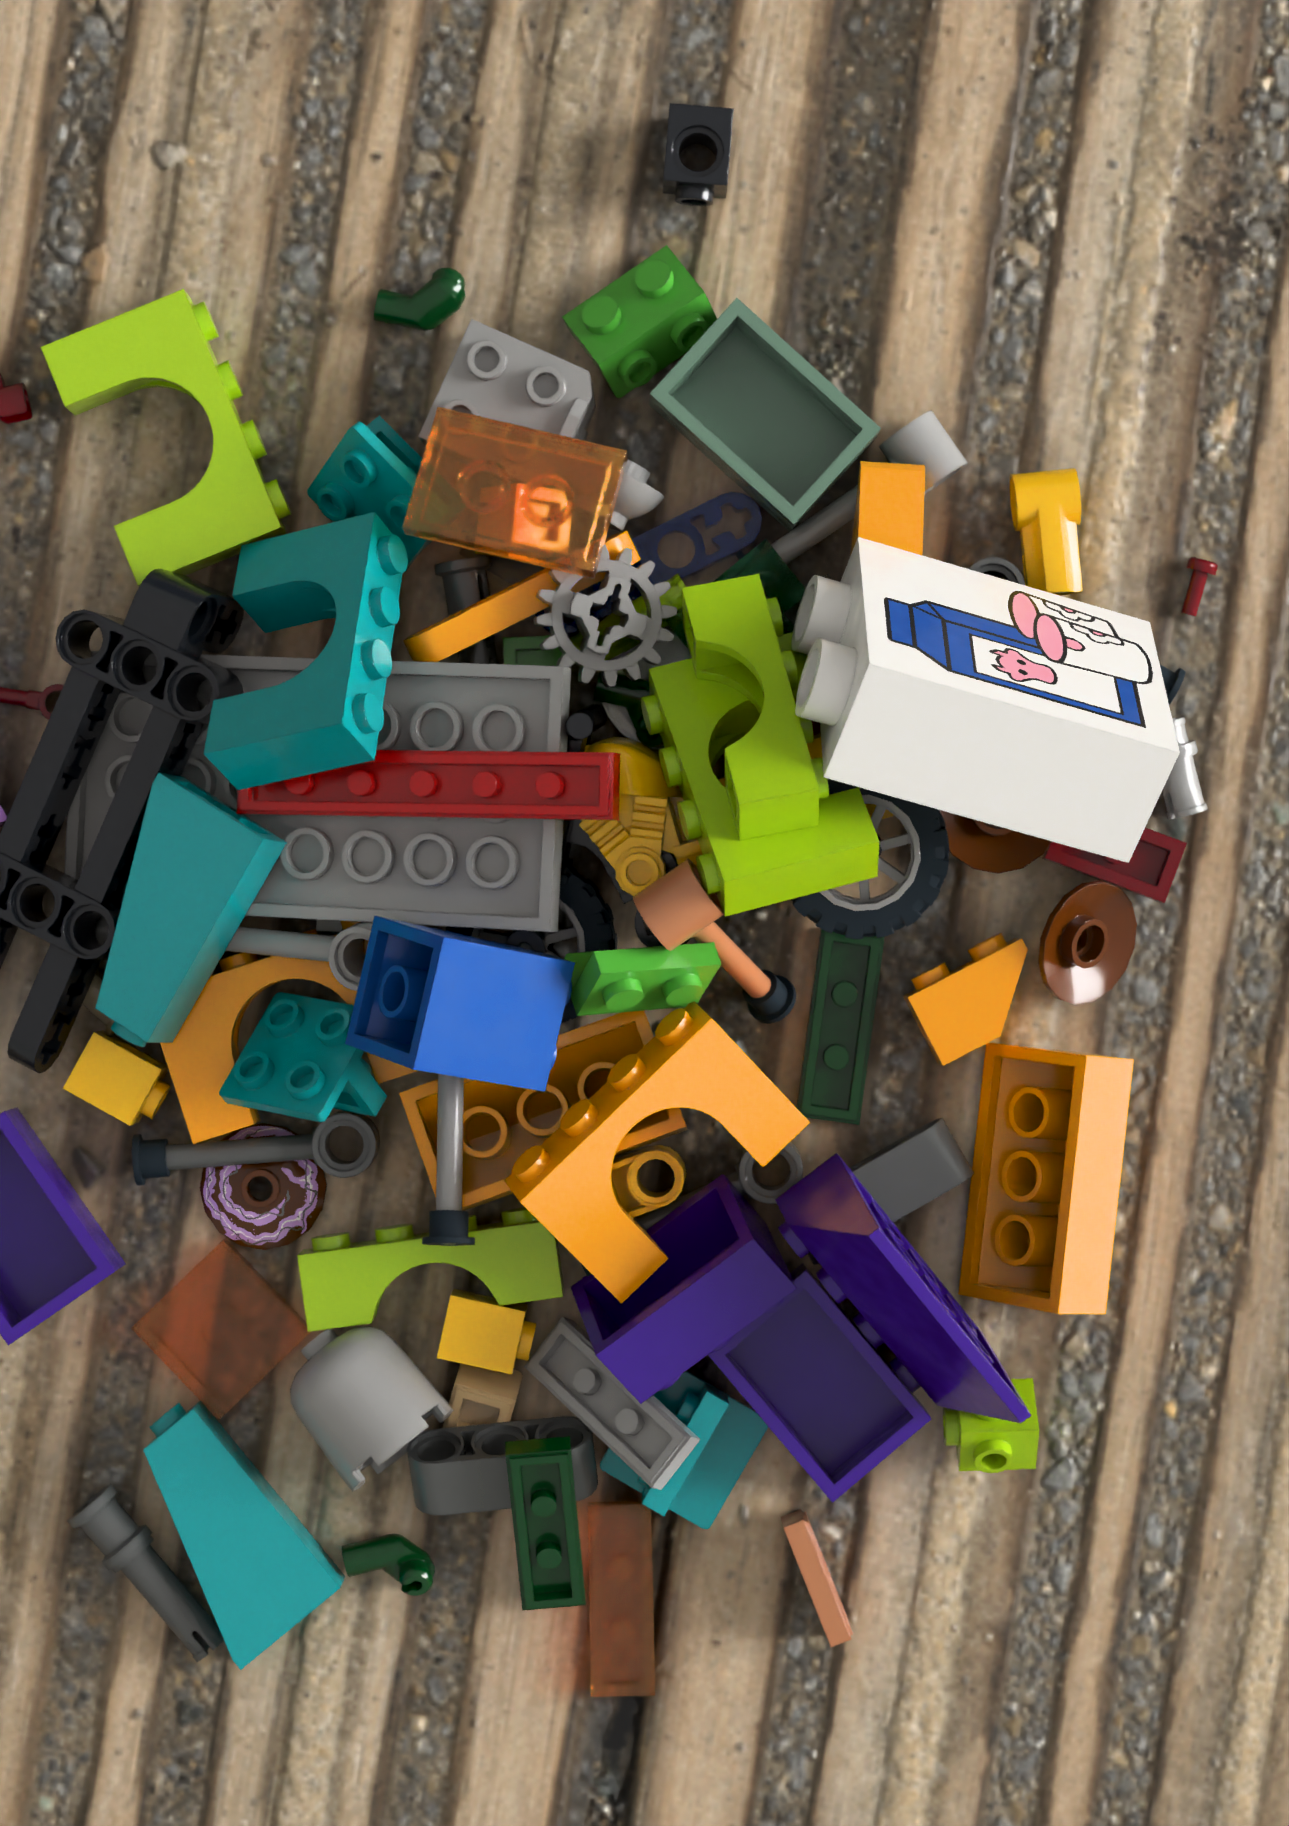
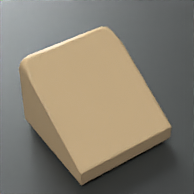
M460 1363L449 1402L454 1411L445 1419L443 1428L510 1422L523 1377L522 1373L513 1369L511 1375Z

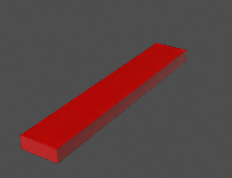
M376 750L375 760L237 790V814L619 821L620 754L614 752Z

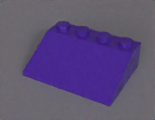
M838 1153L834 1154L775 1199L785 1219V1222L778 1227L784 1239L801 1259L811 1252L822 1266L816 1272L818 1279L838 1304L848 1298L860 1313L853 1317L854 1322L875 1349L885 1342L895 1354L896 1358L889 1363L910 1392L914 1393L922 1387L937 1406L1022 1423L1031 1416L983 1332Z

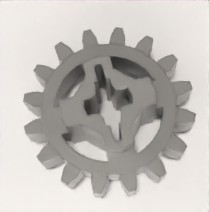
M605 544L595 546L593 561L589 563L579 550L570 554V564L573 570L568 573L562 568L553 567L549 574L558 585L555 591L541 589L536 595L539 600L549 605L548 613L533 618L534 625L550 628L551 636L547 637L540 644L542 651L558 647L562 655L558 659L556 666L568 668L573 664L580 666L578 682L582 684H588L593 678L595 671L601 672V678L605 687L616 685L617 670L621 669L631 681L640 679L641 672L637 662L642 659L649 664L658 665L662 659L653 648L655 642H672L674 634L661 627L662 619L677 614L676 607L661 605L659 598L671 588L669 581L653 585L648 577L653 572L655 563L649 560L637 568L631 566L632 549L627 547L620 551L616 560L609 559V552ZM606 572L599 590L588 595L570 591L583 577L593 573ZM631 584L641 593L646 605L647 616L636 612L628 595ZM612 596L611 612L620 617L619 625L606 627L603 634L599 636L600 632L597 631L599 620L590 616V608L604 605L608 597ZM563 616L575 621L583 637L579 647L580 650L573 645L567 636L563 624ZM623 637L640 641L628 654L618 659L604 660L613 642Z

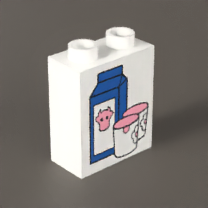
M861 537L857 538L841 582L814 575L805 589L792 635V650L808 655L798 686L795 714L798 717L820 723L824 778L1129 863L1180 753L1150 622Z

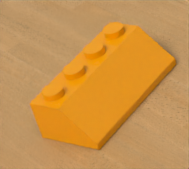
M645 1011L621 1012L558 1035L556 1043L557 1057L553 1068L550 1070L545 1092L464 1078L462 1211L513 1194L504 1180L512 1174L513 1165L520 1155L532 1146L542 1145L560 1127V1121L570 1107L581 1100H589L607 1082L609 1072L618 1061L629 1054H637L654 1037ZM438 1079L399 1093L435 1197ZM670 1108L661 1110L638 1122L623 1138L615 1156L688 1130L681 1109Z
M989 1042L986 1044L972 1166L974 1174L971 1176L958 1295L1055 1314H1106L1134 1059Z

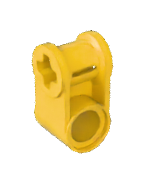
M662 1145L648 1146L613 1160L611 1182L617 1203L633 1219L636 1216L667 1206L675 1201L682 1192L686 1178L685 1163L680 1155L670 1147ZM654 1159L662 1160L669 1164L674 1171L675 1177L672 1187L658 1193L646 1189L639 1178V1170L642 1164Z

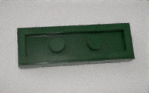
M820 929L796 1107L806 1118L860 1125L885 937L877 938V936L863 937V939L845 938V935L835 932L831 934Z
M570 1436L505 1442L506 1464L522 1610L586 1605Z

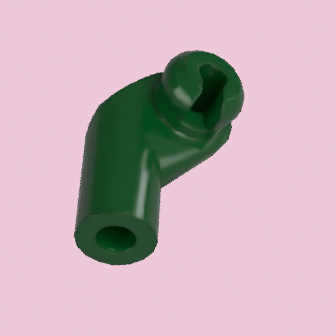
M440 268L433 273L432 279L413 295L380 289L375 304L374 321L422 331L435 329L460 309L465 299V280L461 273L455 269Z
M600 672L594 700L625 707L636 729L638 740L648 747L663 745L660 733L649 734L642 714L640 699L650 695L649 680L640 678L636 681H631L626 675L617 673L616 685L605 687Z
M387 1534L342 1546L343 1561L349 1577L382 1569L402 1584L401 1590L411 1596L425 1594L433 1584L435 1566L429 1554L400 1534Z

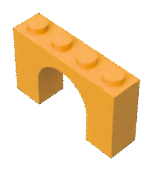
M340 921L343 930L360 923L357 921ZM314 929L304 933L317 934V931ZM365 939L363 941L364 955H366V950L369 942ZM239 953L219 960L222 972L210 976L173 1043H160L193 1144L254 1125L261 1121L257 1109L228 1104L219 1095V1091L240 1056L238 1042L243 1016L252 1001L262 991L275 983L287 979H305L330 988L346 1004L354 1005L357 991L350 990L337 981L330 969L329 962L270 956L258 960L257 954ZM367 1052L375 1080L378 1084L418 1071Z
M695 1001L689 1003L685 1008H678L666 1015L658 1024L655 1036L637 1054H629L618 1061L609 1072L607 1082L589 1100H581L570 1107L563 1115L560 1127L542 1145L532 1146L522 1153L513 1165L512 1174L504 1180L518 1201L621 1304L669 1259L652 1237L617 1203L612 1189L611 1171L615 1153L623 1138L638 1122L653 1113L670 1108H690L702 1111L720 1122L762 1167L768 1164L810 1123Z

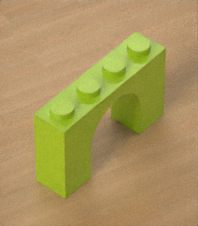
M184 289L41 347L64 406L75 416L132 392L145 388L162 387L189 395L202 405L209 418L213 433V451L209 466L200 482L180 499L114 526L139 587L146 576L154 569H164L188 575L240 554L242 545L287 534L281 518L291 515L289 505L277 478L266 483L257 459L266 456L267 452L253 419L242 423L233 400L242 397L243 393L229 360L218 364L209 344V341L218 338L219 334L207 305L204 301L194 305Z
M792 632L777 637L781 651L791 650L793 653L799 686L808 655L792 650ZM691 658L649 669L650 695L640 699L645 725L650 735L658 733L661 735L665 748L659 749V759L664 779L668 787L679 786L684 801L678 802L677 808L683 833L687 841L698 840L703 855L697 856L696 862L702 887L708 895L717 893L725 917L878 877L880 841L859 787L830 794L829 797L819 799L818 826L739 841L726 788L717 779L713 768L720 756L725 752L724 748L741 739L752 729L760 716L759 712L745 695L733 687L716 681L697 679ZM798 689L792 690L795 703Z

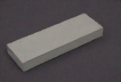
M561 1317L524 1366L651 1488L662 1490L701 1440L654 1395L640 1404L597 1358L588 1334L571 1319Z

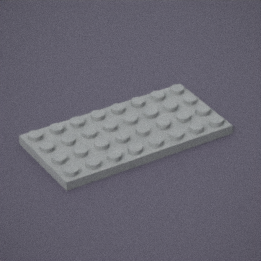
M91 651V653L94 656L98 653V651ZM154 653L150 654L144 662L143 675L146 682L152 680L156 674L157 660ZM201 655V657L235 674L243 686L244 693L281 684L298 675L316 659ZM392 661V671L390 676L387 677L383 702L384 725L379 731L376 750L567 752L568 735L565 730V724L569 718L571 668L541 665ZM208 678L201 683L197 692V702L201 709L208 705L212 696V687ZM122 690L114 704L67 814L64 873L77 880L81 875L153 708V705ZM204 724L181 777L188 779L237 810V789L203 754L209 724ZM244 815L287 842L245 916L373 922L374 916H380L417 925L558 932L564 820Z

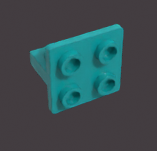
M380 415L367 426L358 421L348 429L307 489L308 496L318 505L321 512L334 522L375 512L393 535L399 536L404 543L408 557L406 571L420 552L460 519L470 506Z
M278 992L272 998L219 1091V1095L228 1104L316 1122H324L333 1108L376 1117L387 1098L386 1093L370 1073V1065L361 1058L364 1051L345 1044L354 1005Z
M686 1370L671 1387L658 1391L654 1396L701 1440L663 1489L651 1488L609 1447L600 1461V1468L602 1471L642 1493V1504L660 1515L665 1516L669 1509L700 1528L709 1529L767 1431L768 1426L754 1409Z

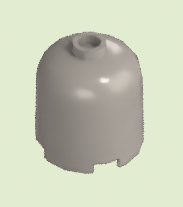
M371 1326L354 1327L340 1336L333 1329H327L314 1338L301 1350L308 1361L295 1374L290 1388L291 1404L297 1416L351 1491L357 1490L365 1483L366 1478L362 1475L361 1471L371 1465L375 1472L380 1474L406 1454L409 1442L429 1427L425 1420L432 1414L441 1423L454 1411L398 1343L384 1330Z

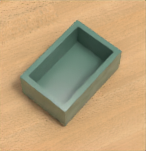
M738 298L729 305L652 390L649 399V405L789 532L805 518L872 444L881 429Z

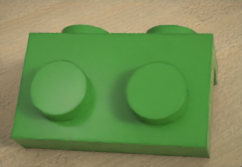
M667 245L562 316L569 331L600 370L609 389L616 398H621L634 388L644 385L656 373L687 353L717 320L705 292Z
M714 942L683 944L672 951L667 950L664 946L568 953L564 957L565 960L575 962L571 978V999L577 1016L686 1007L693 1001L698 1003L722 965Z

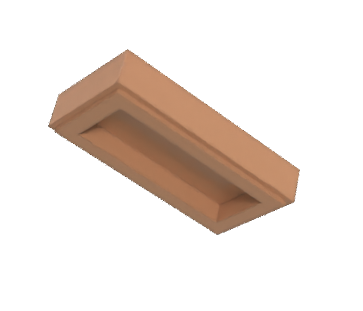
M800 1509L782 1516L781 1521L830 1647L851 1640L853 1631L806 1511L802 1512Z

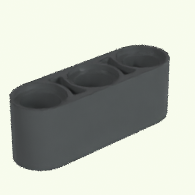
M938 1118L916 1129L850 1167L851 1171L893 1222L955 1188L974 1174L943 1118ZM811 1252L808 1253V1256L812 1261L813 1265L818 1264L819 1262L815 1259Z
M573 1416L424 1431L410 1441L407 1447L415 1505L420 1511L430 1515H451L511 1509L505 1442L570 1436L576 1501L583 1500L591 1496L598 1485L593 1432L579 1418Z

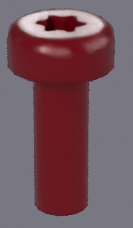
M1190 557L1187 568L1193 569L1181 613L1196 616L1208 574L1216 575L1218 565L1214 562Z

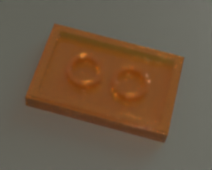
M437 407L403 522L404 533L410 536L594 579L628 461L627 450Z

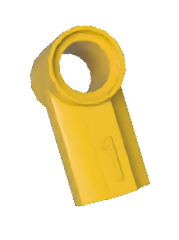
M1068 468L1010 474L1011 515L1015 531H1020L1025 586L1059 596L1081 593L1083 589L1076 525H1080L1081 495L1076 469Z

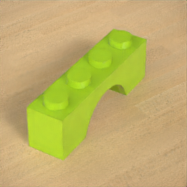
M759 574L683 587V629L696 678L716 681L733 687L745 695L760 714L757 722L746 735L724 748L725 788L739 841L818 826L819 799L829 797L828 779L823 776L822 758L811 759L807 743H812L814 739L812 721L798 717L795 714L796 703L792 690L798 689V674L792 651H781L777 637L783 636V621L777 598L766 599Z
M525 1207L502 1211L501 1223L477 1226L476 1215H469L468 1237L475 1238V1245L422 1244V1237H429V1232L414 1234L413 1224L374 1229L376 1240L355 1243L350 1242L349 1232L312 1237V1248L303 1249L297 1255L307 1331L312 1332L372 1323L377 1315L382 1295L387 1286L403 1272L428 1263L451 1264L471 1272L489 1288L499 1306L563 1297L564 1283L558 1240Z

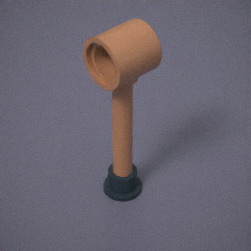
M690 859L685 860L633 896L634 903L643 920L667 950H674L689 938H694L698 943H715L722 964L721 967L742 987V994L747 1001L748 1010L757 1021L765 1024L775 1023L785 1018L791 1012L796 1001V991L793 984L787 978L774 975L769 970H760L714 922L724 915L716 893L707 894L702 887L698 868Z

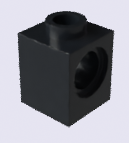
M670 103L663 193L675 194V202L689 206H710L713 204V197L726 198L734 108ZM693 144H701L708 147L714 153L716 160L710 168L704 171H692L682 164L679 156L686 147Z

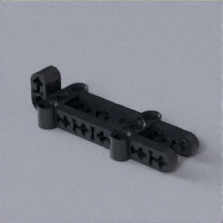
M154 569L150 572L138 588L125 620L83 609L73 611L64 617L57 629L55 638L57 650L61 658L72 667L0 833V969L18 927L51 943L11 1034L7 1051L10 1059L37 1073L45 1072L59 1057L101 960H108L153 781L158 772L176 776L182 775L203 725L209 724L213 700L244 693L243 686L235 674L201 657L202 651L217 654L222 653L230 646L240 629L244 609L233 597L183 574L164 569ZM100 628L103 642L98 653L93 656L90 651L89 642L93 632ZM154 653L157 660L156 674L152 680L146 682L143 675L144 662L150 654ZM208 678L212 687V696L208 705L201 709L197 702V692L201 683ZM122 690L153 705V708L81 875L77 880L47 865L46 862L114 704ZM50 889L54 896L55 905L53 912L47 918L43 911L42 900L46 891ZM101 916H104L109 929L108 937L103 945L99 944L95 934L96 923Z

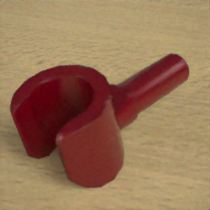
M0 373V421L11 424L31 419L33 416L32 407L25 384L18 383L5 386L4 379Z
M53 684L46 687L43 692L0 687V703L39 710L49 721L51 713L46 709V699L54 692H61L64 685Z

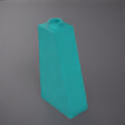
M158 772L152 783L95 1008L114 1021L111 1030L115 1034L140 1047H145L147 1043H173L287 843L243 814H237V810L181 776Z
M200 1400L187 1412L180 1403H177L149 1427L156 1437L143 1451L230 1656L241 1670L339 1590L345 1575Z

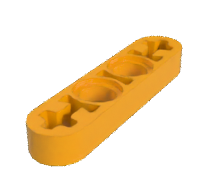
M627 530L616 533L580 551L589 563L593 561V553L597 545H606L610 560H616L620 551L627 547L632 549L631 565L641 560ZM570 557L407 637L403 642L412 660L417 662H439L549 607L548 604L543 603L536 597L537 592L541 589L555 591L558 585L551 578L549 571L557 566L570 573L573 570L570 564ZM606 572L593 573L583 577L570 591L580 592L602 581Z

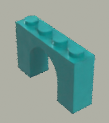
M375 512L241 546L232 596L265 633L323 619L336 618L331 637L322 652L298 675L272 687L213 700L203 754L237 790L375 760L379 731L384 725L383 702L387 677L390 676L392 671L391 649L394 628L400 618L399 595L402 575L408 565L404 543L399 536L393 535Z

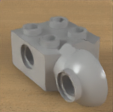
M471 319L418 436L425 448L510 486L523 485L552 491L559 488L567 493L574 494L573 511L596 523L620 532L623 531L629 519L637 518L650 512L665 498L660 492L646 484L650 472L640 465L599 448L594 449L591 458L579 454L588 435L586 429L596 409L593 382L588 370Z

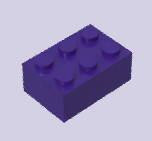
M18 1107L0 1114V1334L7 1345H10L126 1265Z
M724 1174L720 1175L646 1230L669 1259L622 1304L592 1274L588 1277L587 1275L571 1286L595 1355L640 1404L658 1391L671 1387L682 1373L709 1353L719 1351L725 1347L735 1334L762 1314L774 1311L781 1305L785 1297L797 1289L766 1222Z
M802 1263L790 1273L797 1289L785 1297L778 1308L770 1313L762 1314L735 1334L725 1347L719 1351L709 1353L708 1356L833 1503L932 1418L916 1396L910 1392L889 1364Z

